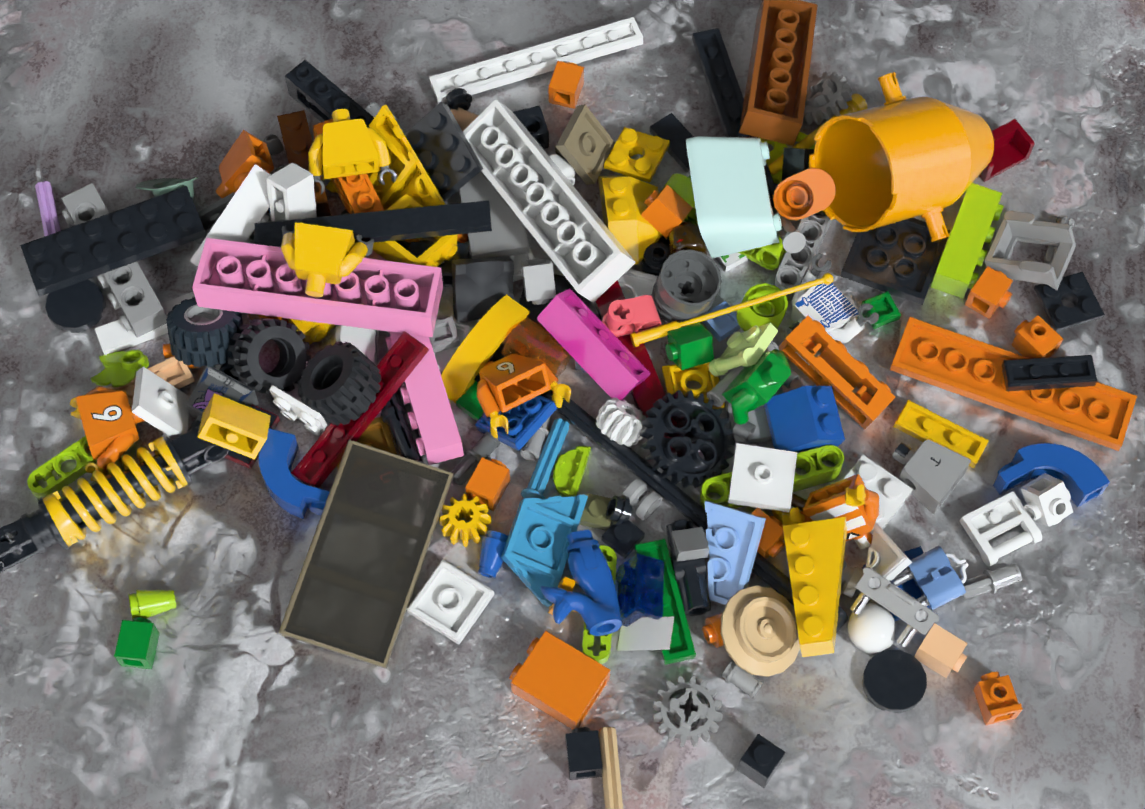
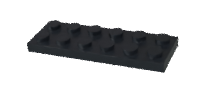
M184 186L20 246L35 289L40 297L206 237L207 235L188 187Z

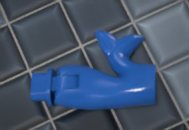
M590 530L572 532L567 536L569 546L567 547L569 554L568 565L573 579L587 596L578 592L548 586H541L542 594L548 601L554 604L553 618L557 624H560L572 610H575L583 618L591 635L604 636L614 633L621 628L622 620L617 592L609 565L599 548L598 540H593Z

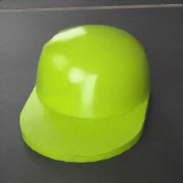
M767 283L757 284L746 292L741 303L781 291V289ZM786 295L737 310L736 319L740 328L745 332L753 326L757 325L759 327L771 323L778 330L788 307Z

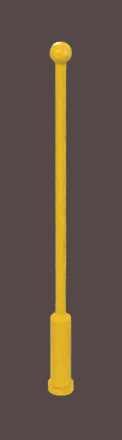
M825 273L822 278L680 323L673 321L638 333L633 332L630 333L631 341L634 347H638L639 344L668 336L667 332L709 320L819 284L829 285L833 282V276L830 273Z

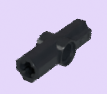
M684 519L667 525L666 534L672 555L670 558L685 615L692 617L711 611V601L705 581L707 574L704 558L678 562L676 559L672 531L694 528L692 521Z

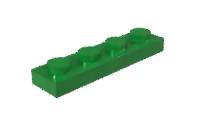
M661 539L635 545V552L652 617L674 616L670 649L661 650L664 665L694 659L696 653L666 540Z

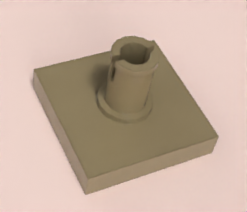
M586 104L576 107L557 145H555V152L568 161L586 185L596 183L615 142Z

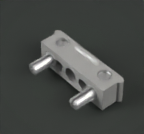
M864 567V574L855 586L861 593L850 608L852 612L864 595L867 596L855 614L859 615L870 598L908 624L897 639L899 645L913 627L901 645L903 647L908 645L917 630L926 635L932 624L939 621L938 614L870 567Z

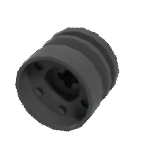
M680 250L670 255L662 265L651 294L659 316L668 323L673 321L680 323L709 312L720 291L722 282L720 270L714 260L702 252Z

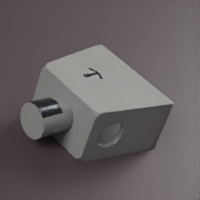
M925 440L917 451L901 442L892 455L894 459L904 465L899 480L913 489L911 494L933 514L964 476L971 463V460L931 440Z

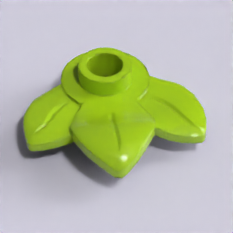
M140 350L118 351L99 356L101 363L106 368L90 379L93 383L100 386L112 384L113 388L124 386L136 377V372L143 366L148 368V357Z

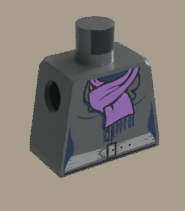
M206 366L187 401L189 413L195 419L188 428V432L200 425L202 414L214 393L251 407L252 404L255 406L259 404L255 390L214 367Z

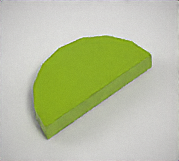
M577 446L576 449L561 454L557 459L553 470V482L556 491L562 497L578 495L591 453V447Z

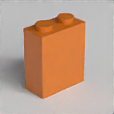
M545 631L540 639L535 637L527 650L529 656L523 665L518 663L509 677L511 680V692L573 730L580 727L609 682L610 669Z

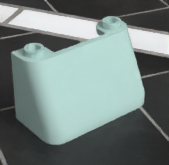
M696 136L686 139L697 221L700 233L711 257L717 258L780 243L778 231L782 230V223L779 213L774 214L772 211L764 169L766 159H770L767 142L762 143L760 138Z

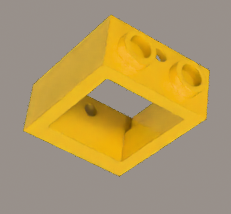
M405 194L387 210L423 206ZM458 234L433 237L437 242L418 258L396 241L374 242L373 250L387 261L437 267L444 260H450L455 255L458 248Z

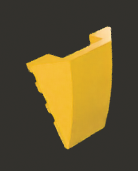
M383 105L369 127L373 128L385 140L391 161L389 169L395 171L397 179L395 182H392L391 174L385 172L383 174L385 185H382L377 179L378 172L367 174L384 210H387L405 194L423 207L446 205L388 106ZM331 179L325 188L334 193L337 190ZM422 238L405 239V241L408 243L419 242Z

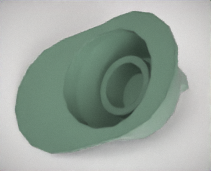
M198 177L187 179H152L136 184L135 188L151 190L153 196L156 197L187 186L193 200L195 196L193 180L198 179Z

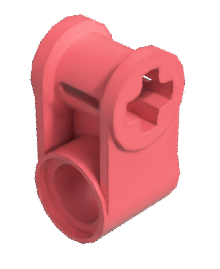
M651 295L613 301L608 308V313L601 320L616 337L629 335L633 332L638 333L661 325V320Z

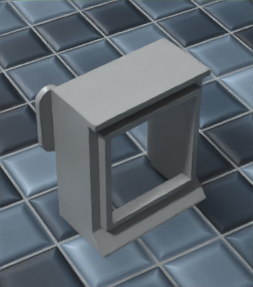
M1007 211L985 259L986 267L989 266L994 270L1003 272L1009 279L1047 284L1058 290L1076 248L1071 225L1036 221L1031 213ZM1017 241L1058 247L1051 265L1027 260H1009Z

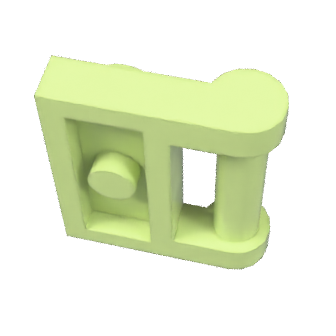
M771 323L759 327L757 325L753 326L748 331L742 333L736 332L728 339V347L721 357L710 362L709 370L711 374L718 377L726 374L728 370L755 365L778 330Z

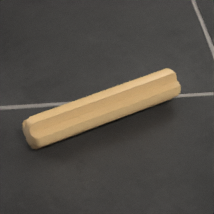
M603 727L599 729L598 734L603 768L602 779L605 809H623L616 729L614 727Z

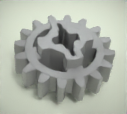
M824 72L822 77L818 78L815 74L813 75V80L808 81L803 118L808 125L814 120L817 125H820L823 119L828 121L833 115L840 116L839 110L848 108L846 102L852 100L850 95L852 90L843 75L838 76L837 72H833L829 76L827 72Z
M679 676L677 685H674L671 681L666 682L667 692L659 689L657 697L661 701H654L653 709L659 712L654 714L653 721L662 722L658 732L662 734L668 731V742L671 743L675 738L680 739V747H684L686 740H691L693 747H697L698 738L701 737L705 742H708L710 739L708 731L717 733L719 726L715 722L722 721L723 714L717 711L722 708V701L713 700L717 695V690L713 689L708 692L706 690L708 683L706 680L698 685L696 684L695 676L691 677L689 683H685L683 677ZM685 693L678 699L673 698L677 694ZM696 695L700 696L706 704H702ZM688 701H690L691 715L688 718V722H685L686 715H684V710L687 707ZM669 718L674 719L675 722L678 724L679 728L674 726L670 722ZM697 724H704L696 730H691Z

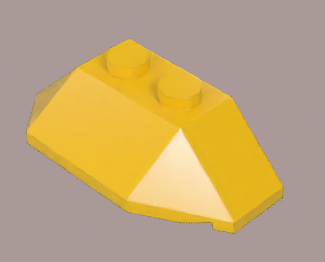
M628 175L599 176L598 184L603 222L636 262L634 265H637L643 259L646 248L656 243L662 237V234L641 216V213L647 207L644 201L655 189L658 191V187Z

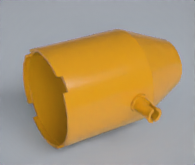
M896 72L883 75L878 78L886 100L884 105L831 118L820 127L813 139L816 141L814 154L809 155V168H819L826 171L833 178L836 186L833 202L823 211L831 220L836 219L844 225L843 229L851 232H865L921 215V218H925L932 242L949 237L950 235L941 212L944 211L943 208L956 202L990 163L994 151L991 129L987 122L974 112L931 97L907 99L906 96H902Z

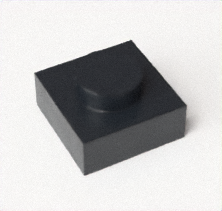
M627 520L626 522L623 521L619 526L612 524L602 535L601 541L625 559L635 549V545L644 539L645 533L631 521Z

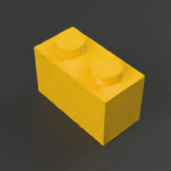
M214 393L202 414L198 438L255 460L267 440L271 415Z

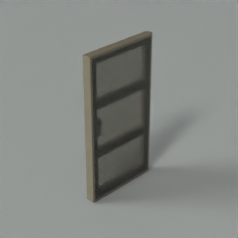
M349 440L278 633L284 637L287 636L386 669L454 476L453 473Z

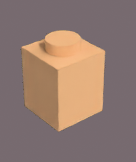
M934 623L914 657L920 663L947 678L951 670L958 673L968 657L962 653L968 643Z

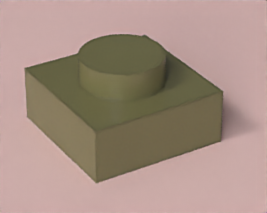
M587 493L588 499L580 525L607 531L612 523L610 519L606 518V510L611 498Z

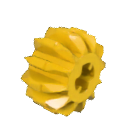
M465 493L461 497L462 501L451 497V506L443 505V515L439 517V525L443 526L442 535L444 537L451 536L450 541L453 545L462 540L463 546L467 547L469 544L468 540L471 539L479 544V535L486 536L489 530L487 525L491 524V516L487 514L488 506L486 504L479 505L480 500L477 496L468 501Z

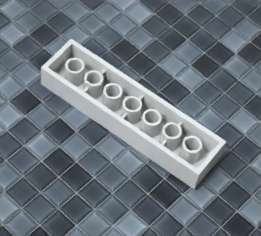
M495 99L463 131L484 168L481 171L577 293L591 302L596 301L636 263L516 115L500 101Z

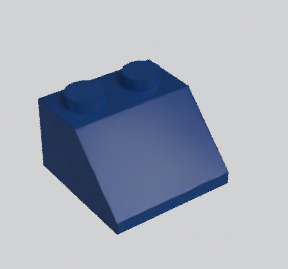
M802 386L773 396L764 404L774 449L801 453L826 445L838 447L845 441L832 386Z

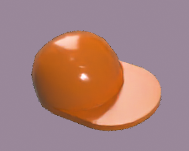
M809 168L792 175L780 182L775 189L773 196L775 209L781 216L790 220H800L826 209L833 202L836 194L835 182L829 173L819 168Z

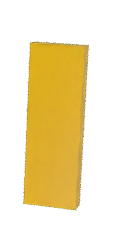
M907 400L893 426L921 442L931 440L971 460L969 466L975 468L989 440L910 400Z

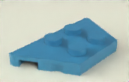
M583 494L574 497L554 496L545 499L525 498L520 501L501 558L546 607L551 606L553 603L544 597L541 586L558 587L569 556L567 552V547L569 546L567 536L572 532H577L588 499L587 495Z

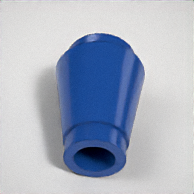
M488 530L486 537H482L478 574L488 578H496L504 562L501 556L508 535Z

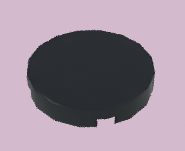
M87 279L49 293L45 308L50 321L56 328L62 331L63 329L68 330L71 333H79L89 330L100 321L106 302L101 289L94 282Z
M887 649L877 653L868 661L863 673L862 684L868 700L878 709L893 713H903L913 709L922 700L927 688V678L922 664L913 655L902 650Z

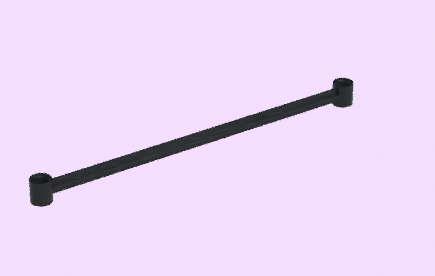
M501 343L491 357L498 361L515 353ZM549 390L540 396L552 400L553 391ZM562 397V407H557L556 409L560 414L697 527H703L706 533V529H708L707 512H705L701 505L679 487L672 485L668 478L662 479V473L658 470L653 471V466L629 446L619 445L616 441L610 440L607 435L602 434L601 429L596 425V419L570 399L568 403ZM757 552L752 572L794 606L790 578ZM840 606L838 608L836 633L848 621L846 612Z

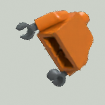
M243 130L219 165L222 182L215 190L218 196L223 199L233 192L236 193L255 164L271 175L286 167V165H281L276 168L275 172H272L274 165L270 154L276 155L284 150L281 140L276 135L271 134L265 137L264 141H261Z

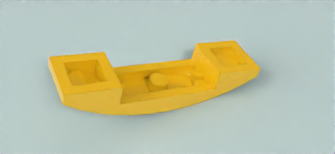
M507 294L474 326L441 374L447 396L455 404L475 383L474 378L478 375L480 369L484 367L508 334L513 335L530 313L529 310Z

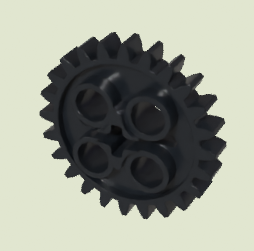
M678 390L672 395L668 393L662 399H658L653 403L654 407L646 411L649 418L641 422L644 427L648 428L640 433L641 437L647 439V442L641 445V448L649 449L651 452L645 459L655 460L656 463L653 465L652 470L661 468L663 470L662 479L671 475L672 485L682 481L683 488H687L692 484L697 488L703 485L706 480L723 475L722 470L729 467V463L726 460L734 456L727 449L735 445V442L727 437L733 433V430L725 429L724 426L729 422V418L721 419L719 415L723 409H712L713 399L704 403V395L702 393L694 398L692 390H689L684 395L681 390ZM671 418L676 421L677 427L672 424ZM698 422H700L703 425L705 431H703L699 427ZM670 446L677 452V457L671 452ZM698 450L702 452L705 460L700 458Z

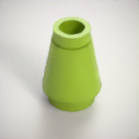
M136 590V593L128 594L132 619L136 617L147 619L176 608L174 590Z

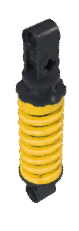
M200 425L174 440H171L164 433L161 437L148 443L150 450L154 451V456L144 447L137 449L139 464L130 455H124L122 457V464L125 471L123 472L117 464L111 462L107 465L108 475L104 476L101 471L95 470L92 473V483L89 484L84 478L78 479L77 491L74 492L70 486H64L62 488L63 498H61L58 491L48 494L43 498L42 496L37 498L39 509L36 512H32L29 515L25 513L21 515L20 519L0 528V574L38 553L43 554L47 552V548L53 546V544L58 543L64 550L69 549L78 540L85 539L87 534L86 527L93 532H98L102 527L101 519H104L108 524H114L117 519L115 512L119 511L121 515L129 516L131 514L130 504L132 503L137 508H144L146 506V499L143 492H146L154 501L160 500L161 492L158 484H161L168 493L175 492V483L178 489L186 485H192L191 473L212 462L221 460L228 454L229 449L198 438ZM174 476L178 478V480H176L175 483L173 480ZM10 533L13 538L10 539L7 534ZM16 549L20 551V555L17 554Z

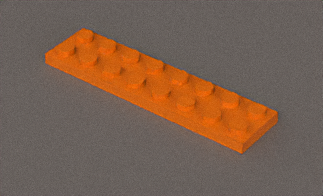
M909 317L892 362L891 371L1117 451L1122 447L1137 399L1136 395L1099 382L1095 386L1006 391L1002 371L1003 361L1030 358Z

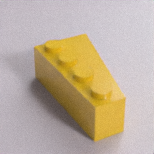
M846 517L784 525L783 532L802 657L834 653L847 538Z

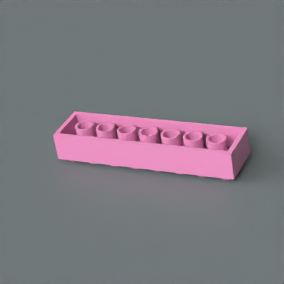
M206 238L192 286L198 307L403 333L405 331L412 335L433 337L443 290L442 270L439 267L364 258L348 276L342 277L340 284L325 283L323 297H312L305 293L307 280L297 278L295 270L288 267L281 247Z

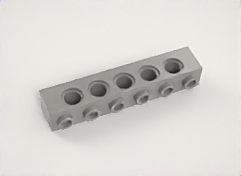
M93 183L61 198L66 207L61 212L69 226L73 224L78 225L109 214ZM137 262L97 276L103 289L109 286L111 293L107 295L114 309L121 308L124 313L119 317L127 332L133 329L138 338L166 324V313Z

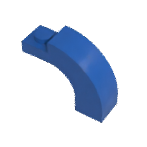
M269 428L267 440L259 451V467L269 494L282 509L296 517L304 519L308 508L311 512L321 515L330 491L302 484L292 476L291 469L299 448L296 437L293 434Z
M1041 443L1017 450L1011 463L998 470V476L993 486L1001 495L1027 480L1036 479L1046 473L1064 482L1072 501L1079 507L1103 494L1110 481L1091 459L1079 451L1063 445Z

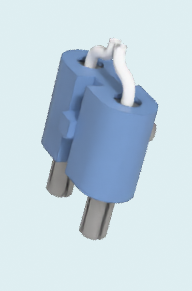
M937 546L910 560L912 563L907 569L890 581L899 586L913 579L922 594L917 600L925 606H929L931 610H934L966 593L963 583L967 578L965 569L969 565L965 558L958 559L952 553H944L943 549ZM947 557L952 558L958 564H963L960 568L961 580L956 571L951 567Z

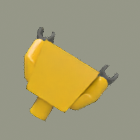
M337 109L332 112L333 122L323 125V133L315 137L308 152L309 172L313 174L314 182L321 184V194L325 190V184L320 179V175H323L324 179L378 172L377 179L379 183L385 185L383 174L389 172L392 182H395L397 175L395 171L389 169L391 161L385 140L373 128L367 127L363 119L350 120L347 109Z
M295 222L294 231H287L286 226H282L283 239L281 251L288 267L295 270L297 278L307 280L305 293L312 297H323L325 283L340 284L342 277L348 276L362 262L364 257L371 255L373 251V238L369 242H363L362 235L358 234L356 244L354 245L353 230Z

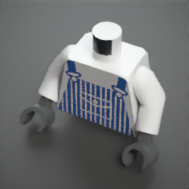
M818 253L812 258V266L814 268L806 272L801 284L822 278L819 274L831 268V260L828 259L823 267H819L818 261L822 258L823 254ZM823 283L794 293L791 301L793 307L791 319L794 323L786 328V332L789 335L809 316L813 320L820 322L824 326L825 331L834 340L848 343L865 328V323H876L879 319V314L874 312L870 317L866 318L867 312L873 308L871 304L865 303L857 310L833 283L829 285Z

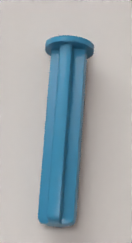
M560 418L554 420L528 487L521 492L523 498L545 499L543 493L568 433V421Z

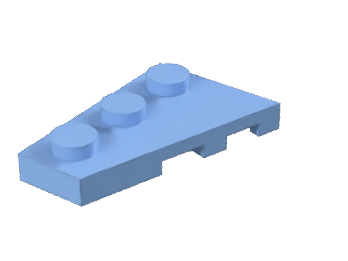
M705 501L708 525L706 539L709 546V561L707 562L709 599L726 605L732 596L748 586L766 518L711 501Z

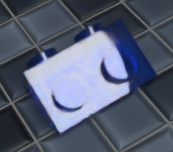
M637 553L620 565L616 572V582L618 583L617 597L622 625L626 627L643 616L656 620L663 617L664 562Z

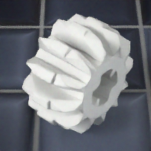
M618 398L607 400L601 406L596 417V425L601 429L602 434L607 435L610 440L616 441L619 445L624 444L629 447L636 445L643 438L640 436V433L647 429L641 424L646 419V416L642 415V411L635 408L634 404L631 405L625 400L621 401Z

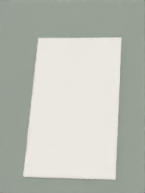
M674 616L622 618L617 651L669 650Z

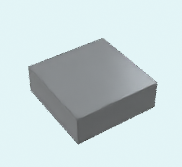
M452 316L436 320L433 337H429L434 353L451 349L461 344Z

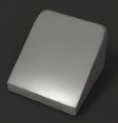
M703 527L672 531L677 562L708 557L709 546Z

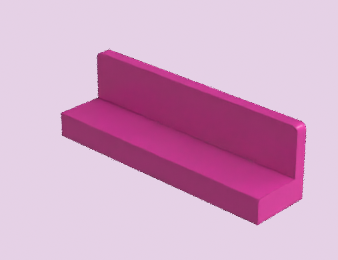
M570 288L557 294L537 317L542 326L611 399L618 398L622 401L634 387L644 382L651 374Z

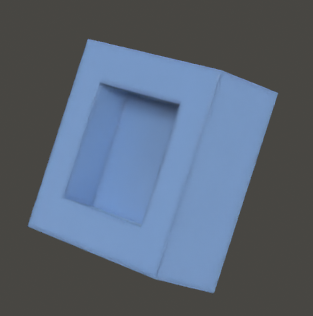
M724 301L705 314L718 311L730 306L726 301ZM735 311L702 321L719 342L740 329Z

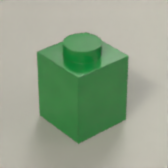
M700 322L667 332L668 344L665 346L667 357L681 370L714 360L713 336Z
M140 617L133 618V621L122 620L114 654L120 666L152 669L160 634L154 623L149 619Z

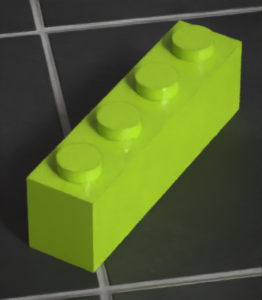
M972 183L967 188L933 278L931 288L963 299L967 288L971 290L976 284L979 274L974 272L976 265L982 267L987 251L982 249L984 242L990 244L996 229L991 227V223L993 220H999L1004 205L999 204L1002 196L1001 192Z

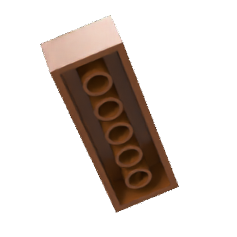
M762 0L756 17L739 133L794 146L803 125L817 4L801 0Z

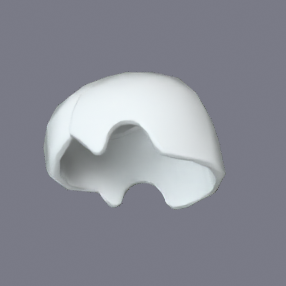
M867 603L861 613L857 615L855 614L858 609L857 607L851 613L848 622V634L855 647L867 654H877L888 649L893 644L896 631L895 619L890 611L878 603Z

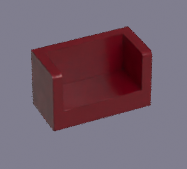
M1016 119L991 131L994 140V151L990 163L979 175L983 182L1029 159L1035 143Z

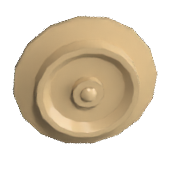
M752 586L739 590L727 601L721 615V637L726 652L735 664L751 675L763 677L784 672L795 661L800 650L795 610L788 600L772 588Z

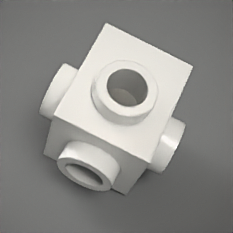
M1044 473L1021 487L1026 503L1025 509L1033 521L1050 527L1060 523L1063 518L1073 513L1069 501L1071 495L1063 481Z

